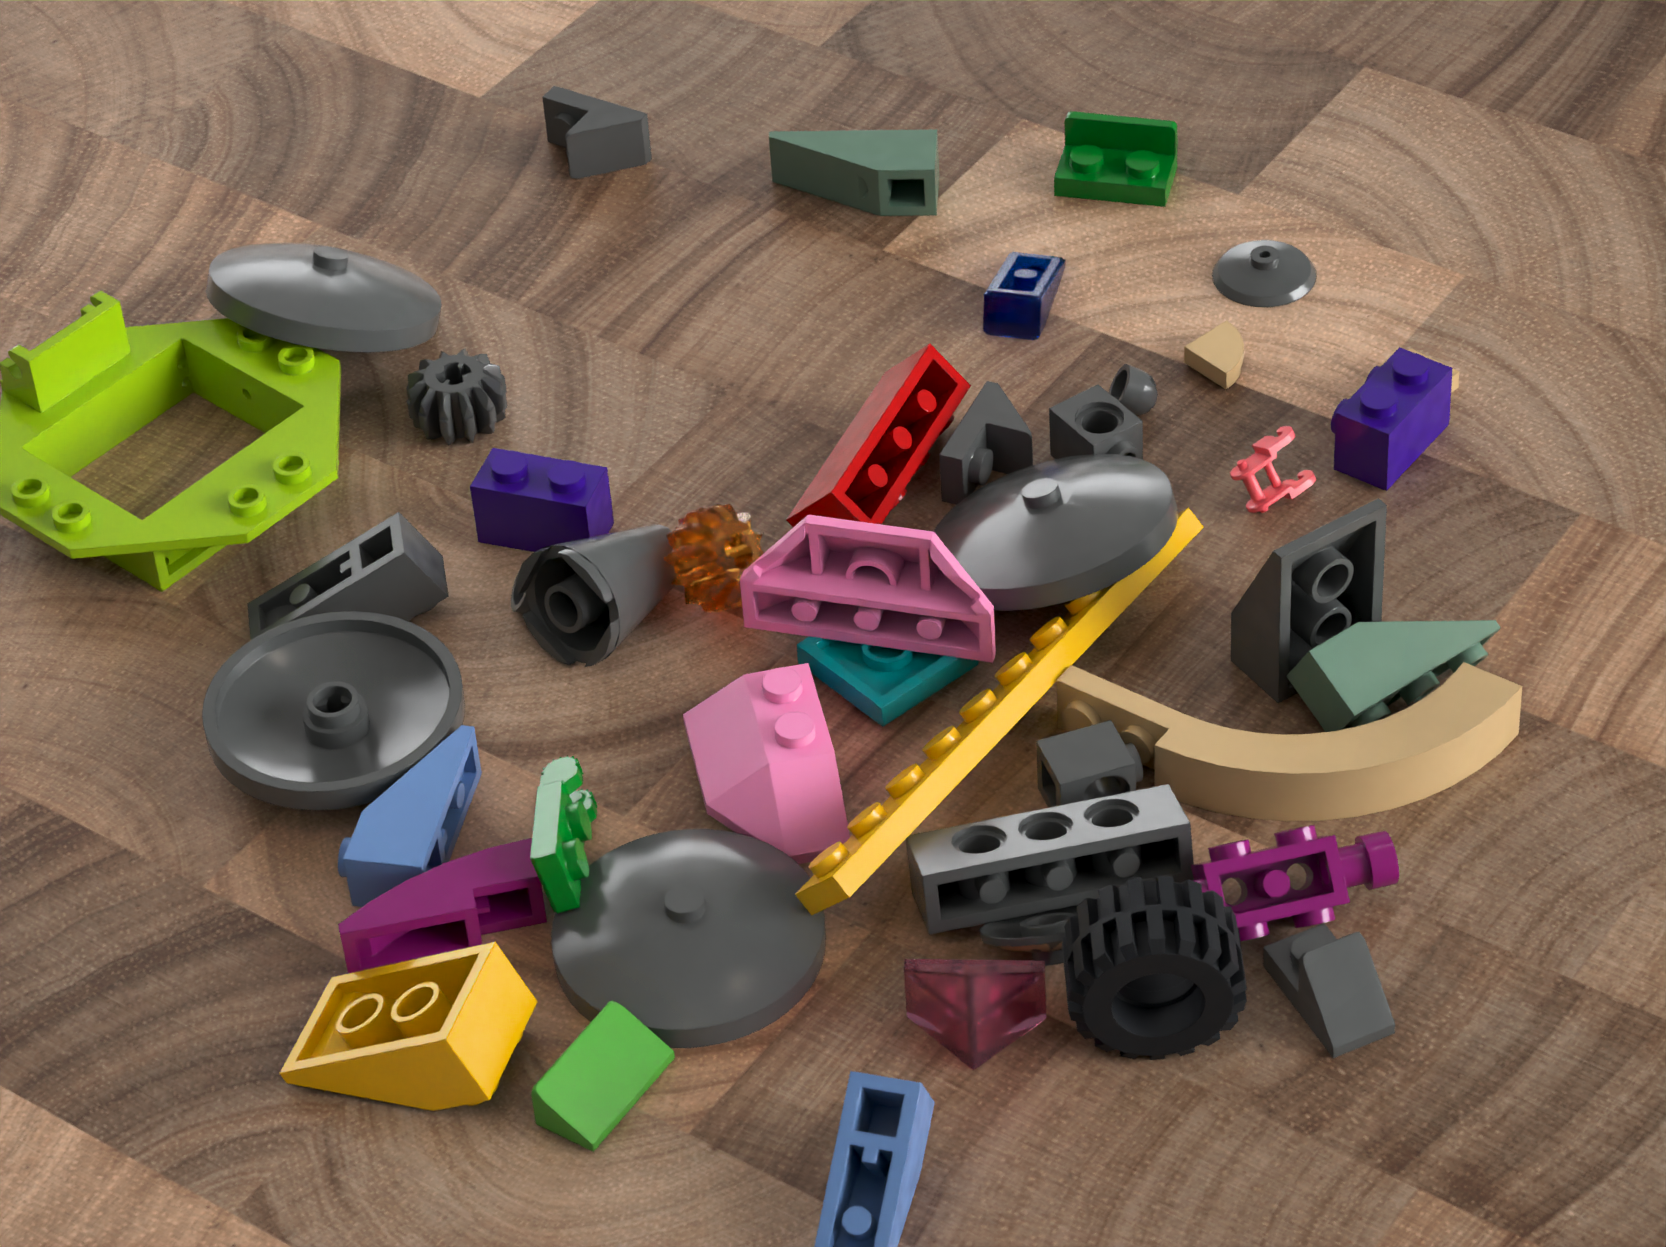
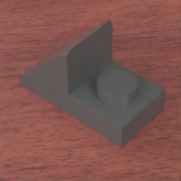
M553 86L542 97L548 142L566 147L571 178L580 179L642 166L652 159L647 113L558 86Z
M986 381L939 454L942 501L957 505L964 498L972 494L978 485H985L991 471L1010 474L1033 465L1031 432L998 383Z
M1322 923L1263 947L1264 968L1333 1058L1395 1034V1022L1366 940L1360 932H1354L1336 939L1325 923Z

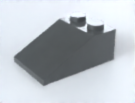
M1379 498L1274 550L1231 613V661L1277 703L1298 693L1286 676L1309 650L1357 622H1382L1387 505Z

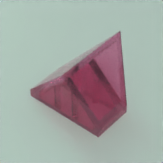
M904 959L907 1017L972 1070L978 1068L1046 1019L1045 961Z

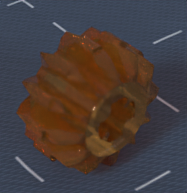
M716 504L705 509L701 507L686 513L685 517L679 519V526L666 535L673 550L664 560L674 566L676 573L671 584L683 586L685 588V603L700 604L705 613L712 611L718 613L730 608L741 607L740 578L743 571L765 553L761 550L759 543L764 532L752 531L750 513L735 512L731 504Z

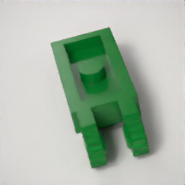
M568 755L556 760L553 759L551 763H547V766L541 772L540 786H537L530 860L553 911L557 913L580 907L581 879L589 876V865L584 845L585 841L592 839L590 823L597 818L596 808L598 807L592 791L589 792L588 789L576 791L583 784V772L578 759L574 758V756L568 757Z

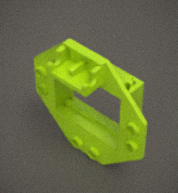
M98 291L90 297L93 305L87 304L80 309L82 317L32 350H28L21 345L15 346L8 351L10 358L7 357L0 362L3 378L0 380L2 388L0 403V515L71 559L104 556L161 592L225 546L251 542L338 479L341 367L338 359L318 348L278 340L252 331L228 318L125 327L120 301L103 291ZM193 392L265 433L143 520L71 478L74 474Z

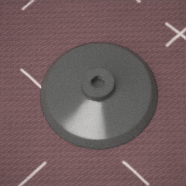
M1273 240L1249 241L1231 248L1216 262L1212 271L1214 285L1220 293L1234 302L1252 307H1277L1295 302L1311 291L1317 278L1315 266L1301 250L1290 244Z

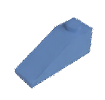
M461 725L361 812L352 837H345L343 839L338 854V872L341 877L347 878L352 906L363 907L371 900L404 881L449 862L482 774L474 726Z
M850 1071L814 1247H898L921 1173L935 1104L922 1083Z

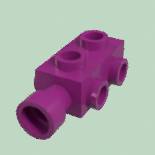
M1315 825L1303 826L1274 833L1277 845L1274 847L1251 851L1249 839L1209 847L1211 861L1191 865L1194 878L1191 881L1201 884L1202 893L1213 890L1223 897L1225 907L1232 908L1236 916L1240 941L1269 935L1267 921L1292 916L1295 928L1335 920L1333 906L1350 903L1347 888L1364 884L1368 890L1394 885L1399 881V864L1396 850L1391 837L1385 830L1357 836L1354 844L1338 847L1335 835L1317 837ZM1295 863L1302 866L1306 872L1305 884L1298 890L1290 886V879L1287 875V870ZM1229 878L1236 880L1241 887V896L1234 904L1225 902L1222 884Z

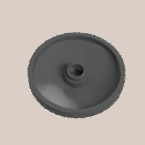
M302 243L253 244L225 251L212 260L206 287L207 298L213 307L222 315L243 327L298 345L345 352H387L418 346L436 334L442 304L439 294L430 284L401 267L346 249Z
M1087 454L1045 461L1017 470L986 484L954 506L939 522L934 532L992 603L994 610H1028L1056 605L1092 594L1122 580L1141 568L1171 538L1178 521V508L1168 477L1160 468L1152 463L1125 455Z
M343 611L316 614L284 623L262 633L243 645L228 658L213 677L204 698L202 718L209 753L214 764L221 774L239 790L258 800L285 808L336 810L373 802L456 729L463 725L465 698L458 664L448 648L433 634L412 622L398 617L372 612Z
M683 829L652 834L621 845L589 865V876L581 879L580 907L561 913L555 912L552 923L551 943L557 979L570 1003L590 1022L608 1002L613 1000L630 1011L670 1048H696L726 1043L745 1037L775 1022L790 1011L811 988L821 969L826 951L824 910L814 915L809 913L795 895L810 879L809 875L795 860L766 842L740 833L713 829Z

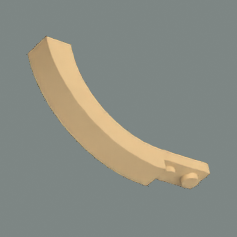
M1463 662L1444 684L1427 697L1386 718L1361 726L1331 732L1270 734L1232 729L1202 721L1073 665H1070L1057 679L1058 728L1069 732L1111 720L1124 744L1133 743L1135 745L1142 765L1155 770V787L1169 784L1179 802L1222 814L1278 821H1324L1368 815L1425 799L1457 784L1499 755L1519 734L1522 698L1521 685Z

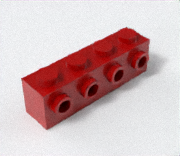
M931 343L887 370L786 521L794 527L807 515L882 524L889 512L904 498L907 492L905 487L912 476L929 459L931 455L929 450L936 439L953 422V413L971 385Z

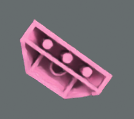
M807 515L745 569L740 578L744 627L991 663H993L996 655L994 606L933 531Z
M809 663L744 674L683 714L684 726L708 815L735 833L759 839L776 847L798 864L812 862L820 853L834 843L840 841L844 844L850 838L835 751Z

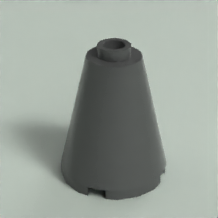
M659 524L543 547L532 553L522 563L516 582L517 595L523 592L526 593L530 611L522 614L526 626L541 648L558 662L571 665L578 661L586 663L585 667L594 666L606 659L685 576L688 566L686 549L682 540L673 531Z

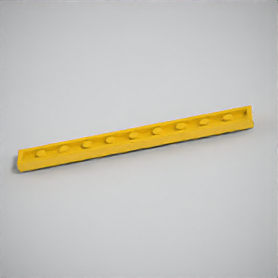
M1189 508L1178 513L1177 525L1171 538L1145 565L1104 589L1065 602L1064 606L1069 613L1063 619L1058 616L1050 620L1029 639L1035 648L1028 655L1026 652L1018 654L996 672L994 676L1000 684L993 691L988 688L980 692L960 709L959 714L964 721L957 728L952 725L944 729L923 747L922 751L928 758L920 766L917 763L910 765L886 785L885 789L890 794V797L882 805L876 802L867 807L848 824L847 828L853 835L844 844L840 841L834 843L809 864L808 868L814 875L795 895L811 915L850 898L1051 688L1069 666L1073 665L1204 528Z

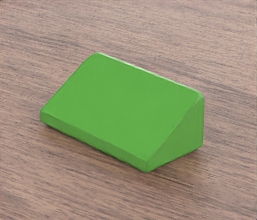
M611 1000L534 1085L531 1097L536 1124L594 1152L675 1059L674 1051L624 1006Z

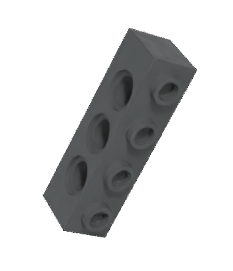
M1169 784L912 834L906 838L912 895L929 935L1079 905L1086 898H1099L1100 889L1111 884L1116 887L1127 885V879L1142 877L1143 881H1154L1157 876H1172L1175 883H1183L1187 879L1194 880L1191 865L1194 864L1191 824Z

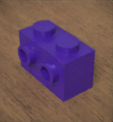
M1400 347L1382 366L1374 367L1367 376L1365 383L1350 399H1343L1333 413L1331 431L1335 433L1334 470L1387 491L1449 425L1453 368Z
M492 448L470 485L477 537L480 543L536 552L546 546L608 534L614 524L607 467Z

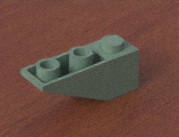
M937 129L769 131L772 182L879 216L937 215L939 190Z
M1496 620L1357 622L1309 650L1286 677L1325 732L1357 727L1390 716L1391 711L1388 706L1403 698L1408 706L1418 702L1440 685L1436 677L1449 669L1454 673L1463 662L1472 666L1478 665L1488 656L1483 646L1501 627Z

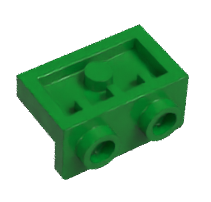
M1075 111L1067 113L1064 121L1065 146L1054 176V196L1166 207L1177 170L1176 122Z

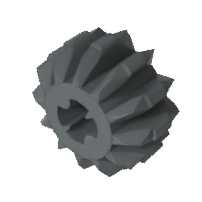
M466 348L462 349L457 355H448L441 351L439 359L420 360L419 370L408 375L406 390L409 417L413 420L415 428L423 430L427 440H434L443 436L448 445L458 438H466L473 443L475 434L494 433L495 423L506 418L507 390L505 377L501 374L500 366L490 363L487 354H478L470 357Z

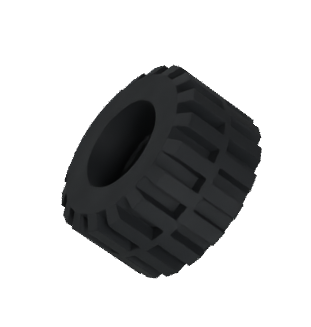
M1157 876L1154 881H1143L1142 877L1127 879V885L1116 887L1111 884L1100 889L1099 898H1086L1077 906L1078 915L1069 916L1064 926L1065 936L1062 937L1068 1011L1071 1021L1076 1022L1077 1031L1084 1039L1094 1038L1096 1047L1106 1052L1116 1049L1120 1051L1121 1057L1132 1059L1137 1058L1139 1055L1150 1056V1060L1165 1059V1055L1174 1053L1184 1056L1194 1053L1195 1047L1200 1044L1210 1046L1220 1039V1031L1231 1030L1238 1022L1237 1012L1244 1011L1247 1001V986L1239 929L1232 908L1225 907L1223 897L1215 891L1202 893L1200 883L1188 879L1183 883H1175L1172 876Z

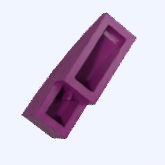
M532 838L487 848L441 864L404 881L371 900L344 919L338 926L347 972L353 973L482 945L481 935L547 923L542 885L530 860Z

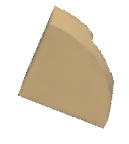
M1227 320L1184 346V363L1224 389H1228L1239 378L1244 359V342L1239 331Z

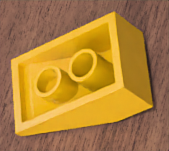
M496 942L331 977L279 1074L288 1084L430 1111L462 1105L474 1106L490 1100L493 1093L497 1090L499 1080L516 1045L522 1039L523 1031L538 1001Z

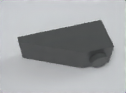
M397 512L249 602L247 606L250 639L252 640L284 623L330 612H372L409 621L419 614L430 611L440 601L449 597L443 556L400 512Z

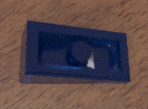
M1021 252L1009 253L984 293V332L994 336L1029 340L1038 339L1046 325L1065 270L1066 259Z

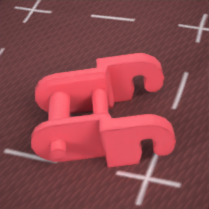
M1283 426L1277 429V437L1264 436L1254 443L1252 447L1255 453L1247 459L1239 460L1237 466L1230 472L1233 480H1243L1251 497L1246 503V509L1250 513L1259 511L1260 513H1265L1269 510V506L1282 497L1294 499L1316 481L1313 471L1303 470L1297 474L1299 480L1286 479L1281 483L1271 461L1277 458V451L1295 438V433L1290 426ZM1263 467L1271 482V485L1264 490L1261 489L1254 475Z

